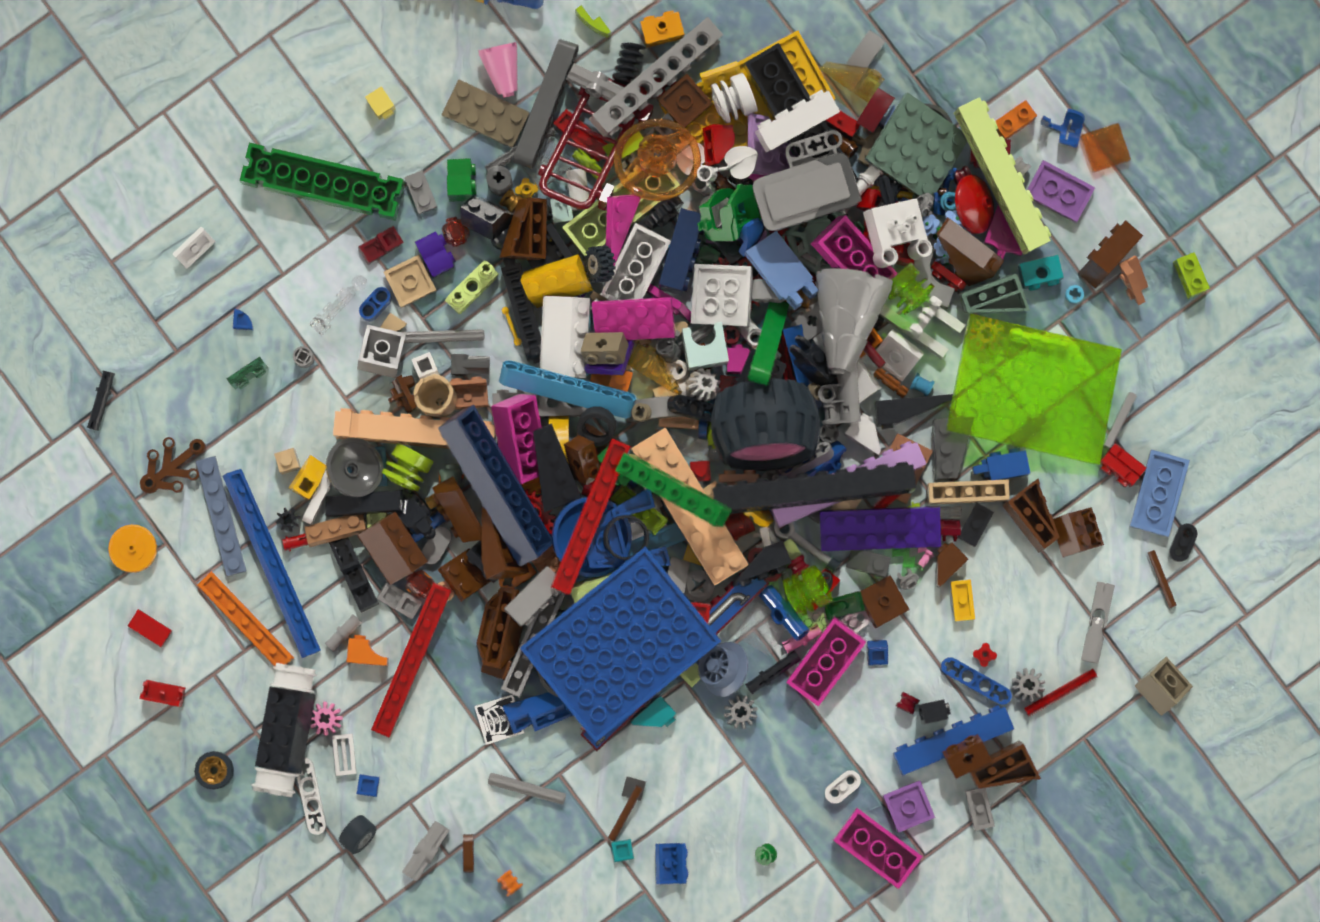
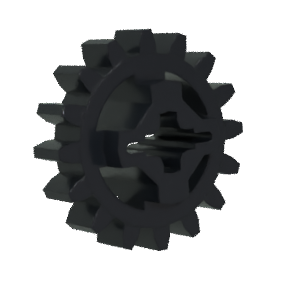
M677 195L672 199L665 198L658 202L649 211L651 216L644 221L650 230L658 226L664 227L679 214L678 209L684 204Z

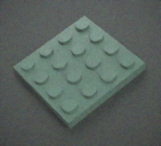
M905 93L865 157V160L919 197L925 193H930L933 196L962 152L967 140L962 130L911 94Z

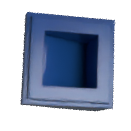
M887 640L867 641L868 665H887Z

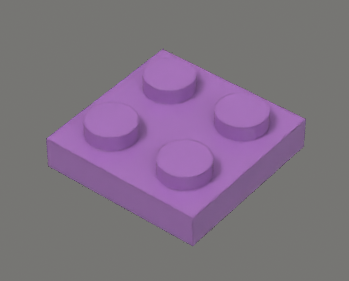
M920 780L883 795L898 833L935 818Z

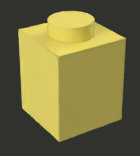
M382 86L365 96L366 101L379 120L382 118L385 120L394 114L393 111L396 108Z

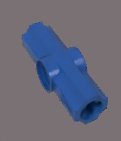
M772 585L767 586L761 591L759 597L771 610V617L776 624H783L797 641L809 633V628L797 615L798 610L793 602H786Z

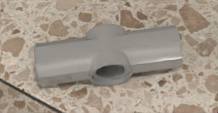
M575 63L572 65L566 80L584 88L587 94L597 98L603 97L607 100H611L624 89V87L609 81L605 74L598 71L591 72Z
M435 821L424 839L422 838L416 846L413 856L402 872L417 881L426 866L434 859L439 851V846L450 830Z

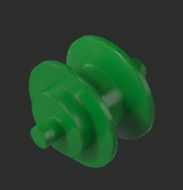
M765 843L755 850V858L761 865L767 866L777 859V851L774 846Z

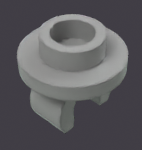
M907 567L908 575L903 577L900 573H897L903 589H912L917 585L919 577Z

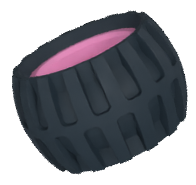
M769 379L768 385L750 381L727 387L724 391L717 394L711 417V432L715 448L724 465H728L733 469L767 471L799 465L811 459L815 454L819 441L820 419L814 397L805 384L795 382L794 380Z

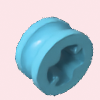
M1078 285L1070 286L1065 292V297L1070 303H1078L1084 296L1083 289ZM1073 289L1080 293V296L1076 297L1077 300H1074L1073 296L1069 295V292H1072Z

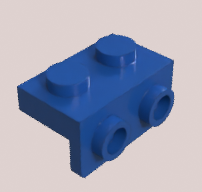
M655 844L656 884H686L688 878V869L686 868L688 850L686 844Z

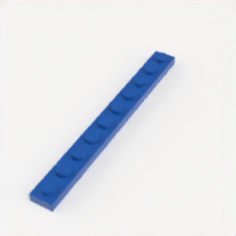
M242 469L226 473L222 477L301 657L304 658L321 651Z

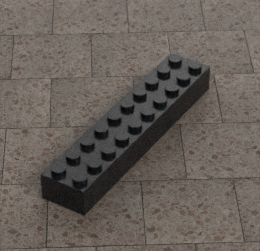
M899 462L894 467H888V464L876 465L874 469H868V466L857 467L856 470L848 472V469H839L834 474H828V471L816 472L814 476H808V473L797 474L796 477L788 479V476H778L773 481H768L767 478L756 479L754 483H748L747 480L737 481L734 485L730 486L727 483L715 484L710 493L711 498L732 509L730 514L910 494L916 489L914 465H908V462Z

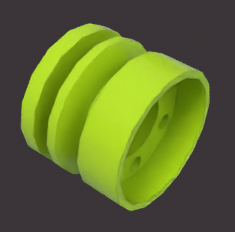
M397 443L392 452L393 457L398 460L397 463L390 461L386 463L394 468L391 472L384 468L381 473L391 482L405 489L418 492L420 487L413 483L414 480L421 483L424 482L417 475L418 472L428 474L434 462L420 453Z

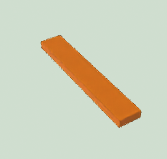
M212 571L197 584L274 666H276V663L287 665L295 658Z

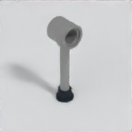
M793 522L787 524L790 528L787 534L780 533L777 524H775L774 533L776 537L782 540L791 538L825 563L826 567L832 571V574L842 562L833 557L831 559L797 534Z

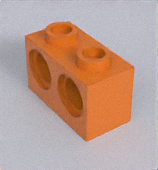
M1026 100L995 121L998 126L996 131L999 137L1002 136L1004 139H1009L1036 119L1037 114Z

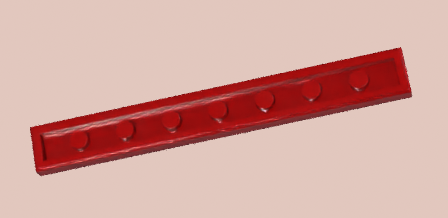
M611 439L551 588L570 595L620 474L615 470L623 453H628L631 446Z
M433 582L371 728L372 731L390 738L450 597L451 589Z

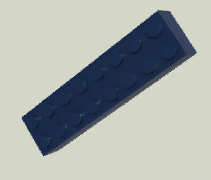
M472 405L456 413L438 428L442 438L451 449L452 455L461 466L462 472L468 478L472 489L478 495L482 506L488 512L492 523L497 527L502 540L507 544L512 557L517 561L519 567L539 558L552 545L551 535L475 406Z

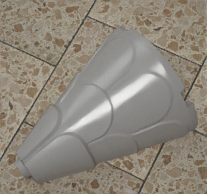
M822 269V272H816L815 284L818 289L817 296L823 329L822 340L828 369L832 371L831 373L843 375L844 372L851 373L867 343V338L892 290L893 281L880 275H875L874 278L863 271Z

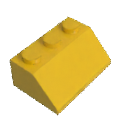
M579 254L524 271L520 280L527 298L536 308L543 306V296L574 297L593 290Z

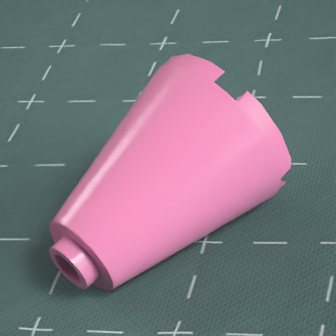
M513 42L479 50V56L498 95L502 94L503 98L514 96V91H517V43Z

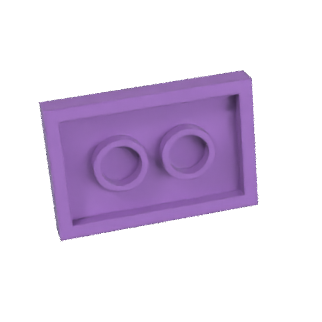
M1043 160L1027 190L1031 192L1033 201L1077 223L1096 187Z

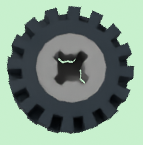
M593 246L586 250L587 255L584 256L586 260L584 266L586 265V268L584 270L587 272V278L594 283L608 282L612 280V276L615 274L613 271L616 269V266H614L616 262L613 259L614 253H611L612 250L608 246Z

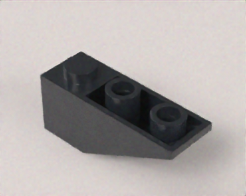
M783 541L764 547L732 584L733 587L738 585L745 587L757 578L761 581L770 577L769 574L776 572V575L787 571V567L792 561Z

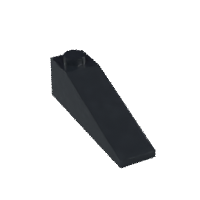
M955 394L875 401L877 427L881 426L882 430L893 429V425H898L954 400Z

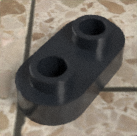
M1186 523L1177 529L1169 548V556L1173 561L1182 562L1189 557L1198 535L1194 525ZM1185 530L1190 533L1188 538L1183 536ZM1177 548L1181 549L1182 554L1180 556L1176 555L1175 550Z

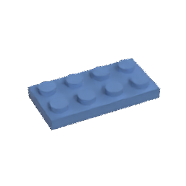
M1150 450L1146 464L1147 468L1144 471L1130 527L1169 537L1190 460Z

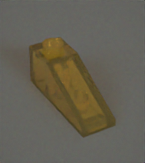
M826 61L819 69L866 102L870 101L876 90L880 88L885 80L881 77L880 72L866 67Z
M647 343L645 346L637 344L627 365L669 391L681 394V388L664 359L656 353V348Z

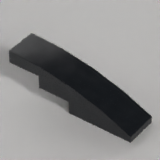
M349 537L329 542L360 612L362 613L379 605Z

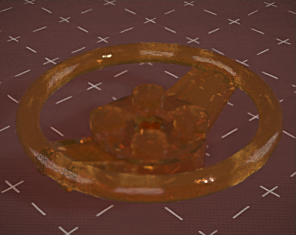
M649 119L633 125L621 136L614 152V168L622 185L635 196L651 201L669 200L684 193L696 180L697 170L701 166L700 149L693 135L682 125L666 119ZM649 127H666L676 131V133L664 136L655 135L654 133L644 137L639 143L637 157L626 171H623L622 152L627 141L634 134ZM687 147H691L693 154L692 169L688 178L680 186L663 193H651L636 187L637 184L650 175L657 178L669 173L677 163V155ZM655 152H656V154L661 153V156H660V157H654V153H655Z

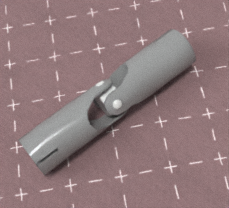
M1097 582L1089 618L1091 628L1086 634L1081 657L1082 661L1099 664L1104 640L1102 628L1104 629L1107 625L1115 585ZM1097 610H1103L1105 612V620L1099 617L1094 618V613Z

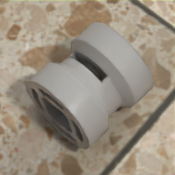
M300 346L295 349L293 360L299 367L308 368L314 363V354L308 347Z

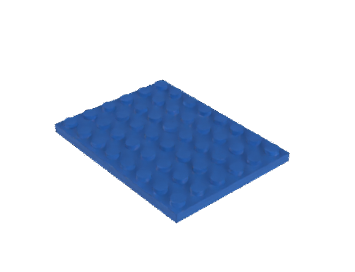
M644 547L527 641L520 649L596 743L713 649L721 640L647 547Z

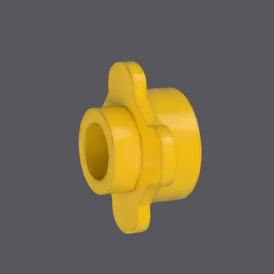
M523 178L522 183L515 188V193L520 194L523 198H532L539 188L536 184L533 185L529 178Z

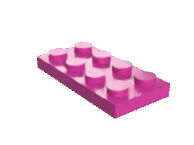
M671 297L592 302L595 333L623 332L626 340L675 338Z

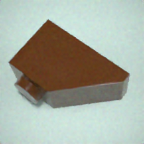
M953 542L949 545L944 543L937 550L939 554L936 556V586L938 588L968 560Z

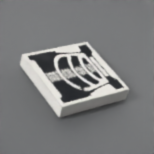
M513 695L474 706L486 745L525 733L523 729L513 734L503 710L504 705L515 702Z

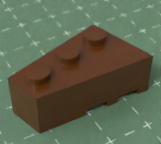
M1127 220L1122 225L1117 223L1110 231L1112 236L1110 238L1107 236L1103 238L1098 244L1101 248L1098 251L1094 249L1086 257L1089 261L1078 272L1095 289L1143 237Z

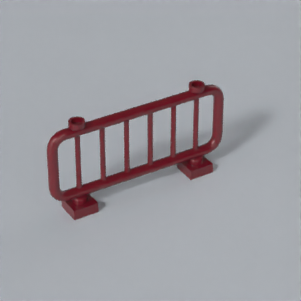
M608 77V80L624 88L627 86ZM580 87L578 95L581 98L547 166L542 164L539 169L538 175L541 176L539 188L547 197L580 210L590 208L595 200H598V208L605 211L607 208V197L613 196L614 186L607 183L604 190L601 188L635 119H638V128L645 130L653 115L654 105L648 104L641 111L637 108L633 112L635 116L625 124L620 123L618 125L622 130L617 140H613L577 124L582 112L590 115L595 113L585 108L591 95L587 94L585 89ZM598 97V99H600V100H602V101H605V102H608V101H609V100H607V99H605V98H603V97ZM574 128L613 143L614 146L609 156L569 141ZM566 144L606 160L601 173L561 157ZM558 160L598 176L593 189L552 173ZM550 176L590 192L588 199L580 202L549 189L547 182Z

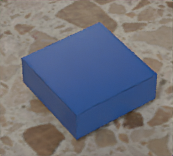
M359 774L356 794L377 797L380 777Z

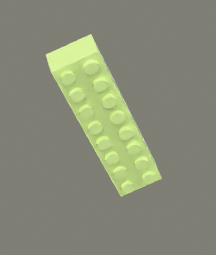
M979 97L958 107L953 114L1023 255L1050 242L1049 237H1051V233L1047 226H1043L1040 220L1042 219L1041 212L1038 208H1034L1031 202L1033 201V196L1029 190L1026 191L1023 185L1025 183L1024 178L1020 172L1017 173L1014 167L1016 165L1015 160L1011 154L1008 155L1005 149L1007 144L1002 136L999 137L996 131L998 126L993 118L990 119L987 113L989 111L987 103Z

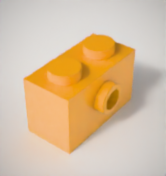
M667 11L662 14L663 16L656 18L654 15L643 18L644 21H640L646 48L680 40L685 36L679 12Z

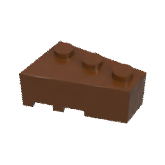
M529 197L518 200L499 258L522 260L546 258L547 199Z
M1036 479L1002 506L1037 552L1040 553L1060 537L1053 517L1049 513L1046 498L1041 491L1039 479Z
M1020 740L989 755L992 760L991 762L969 772L974 785L978 789L1041 779L1024 743Z

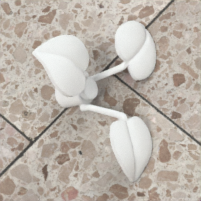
M688 142L673 146L674 157L681 171L690 176L697 175L699 180L706 182V186L713 193L716 190L711 182L716 180L717 172L730 169L733 177L745 179L753 173L758 158V153L755 149L747 146H737L725 154L724 159L728 166L714 168L702 165L705 163L704 146L701 144ZM706 196L701 201L699 207L706 203L711 196ZM728 198L712 207L716 228L722 225L719 211L727 205Z

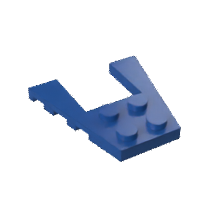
M645 489L602 515L586 554L588 568L621 567L628 561L616 558L607 551L603 541L604 530L607 524L615 517L631 515L655 508L650 490ZM616 521L608 533L609 546L618 556L629 557L619 521ZM666 546L649 550L661 566L671 565Z

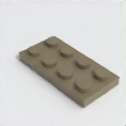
M458 79L442 112V116L512 149L530 115V112Z

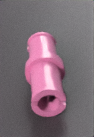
M816 623L810 627L809 633L801 640L797 641L792 637L782 642L787 654L802 645H808L807 642L820 636L822 631Z

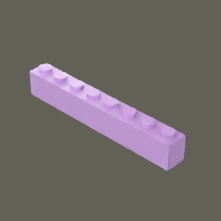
M909 441L900 445L901 449L897 451L890 449L881 453L882 457L875 459L873 456L864 460V464L859 467L868 466V469H874L876 465L888 464V467H894L896 463L908 462V465H914L915 471L924 467L926 461L918 443L912 444ZM854 464L845 469L851 472L856 470L857 466ZM839 502L772 509L771 513L779 528Z

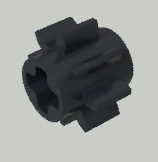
M284 508V513H277L280 520L276 521V524L283 525L281 527L282 531L288 528L292 532V527H299V524L296 522L301 517L294 515L295 509L288 512L287 508ZM290 515H292V523H287L285 525L286 521L283 520L284 517H289Z

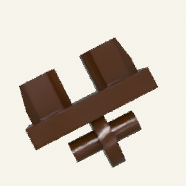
M402 375L397 376L392 381L394 388L390 389L392 397L388 401L389 403L395 402L398 408L403 406L408 414L417 407L414 395H411L409 388L415 386V381L412 375L402 377Z

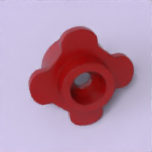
M983 643L980 649L974 650L973 657L980 661L982 667H986L988 662L997 658V654L990 649L988 643Z

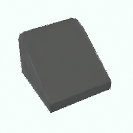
M627 776L622 796L630 798L636 785L643 788L644 791L646 781ZM643 791L638 798L639 801H641Z

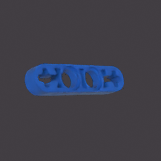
M948 657L941 662V670L945 675L993 702L1005 705L1011 701L1012 693L1007 687L952 657ZM953 661V666L959 669L960 665L963 667L959 671L958 677L954 676L957 673L956 671H946V662L950 663ZM966 670L971 671L973 674V679L970 682H965L962 679V673ZM983 680L990 683L991 687L987 692H983L979 688V684ZM995 685L998 686L996 691L1000 693L1006 691L1007 700L999 701V696L993 693V697L989 695L994 690Z

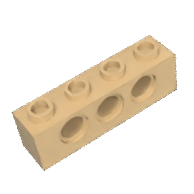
M1009 480L927 484L928 505L1005 502L1010 500Z

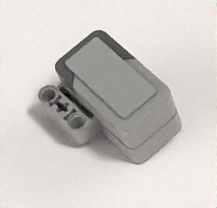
M828 131L789 144L786 148V156L790 168L755 180L753 191L763 223L768 230L779 231L855 207L859 202H862L848 157L843 153H837L836 149L841 146L843 141L838 131ZM835 134L839 137V142L832 146L828 143V137ZM824 137V142L828 148L823 149V145L817 147V151L809 149L811 141L814 140L816 143L822 142L820 138ZM794 146L799 147L801 150L797 158H793L789 154L790 149ZM829 151L827 155L817 158L812 157Z

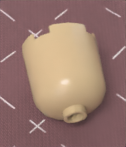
M433 374L432 376L420 379L415 385L413 392L417 407L426 415L440 419V417L449 416L455 410L457 404L456 393L450 382L443 376Z

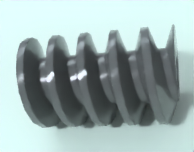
M494 166L487 172L488 188L493 194L501 197L509 189H512V177L507 168Z

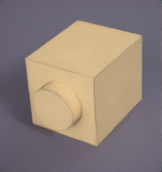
M294 448L274 453L279 472L282 475L301 469Z

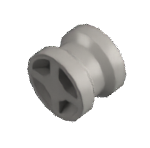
M1020 156L1015 160L1016 165L1014 167L1017 173L1020 172L1022 176L1032 167L1030 164L1024 163L1023 158Z

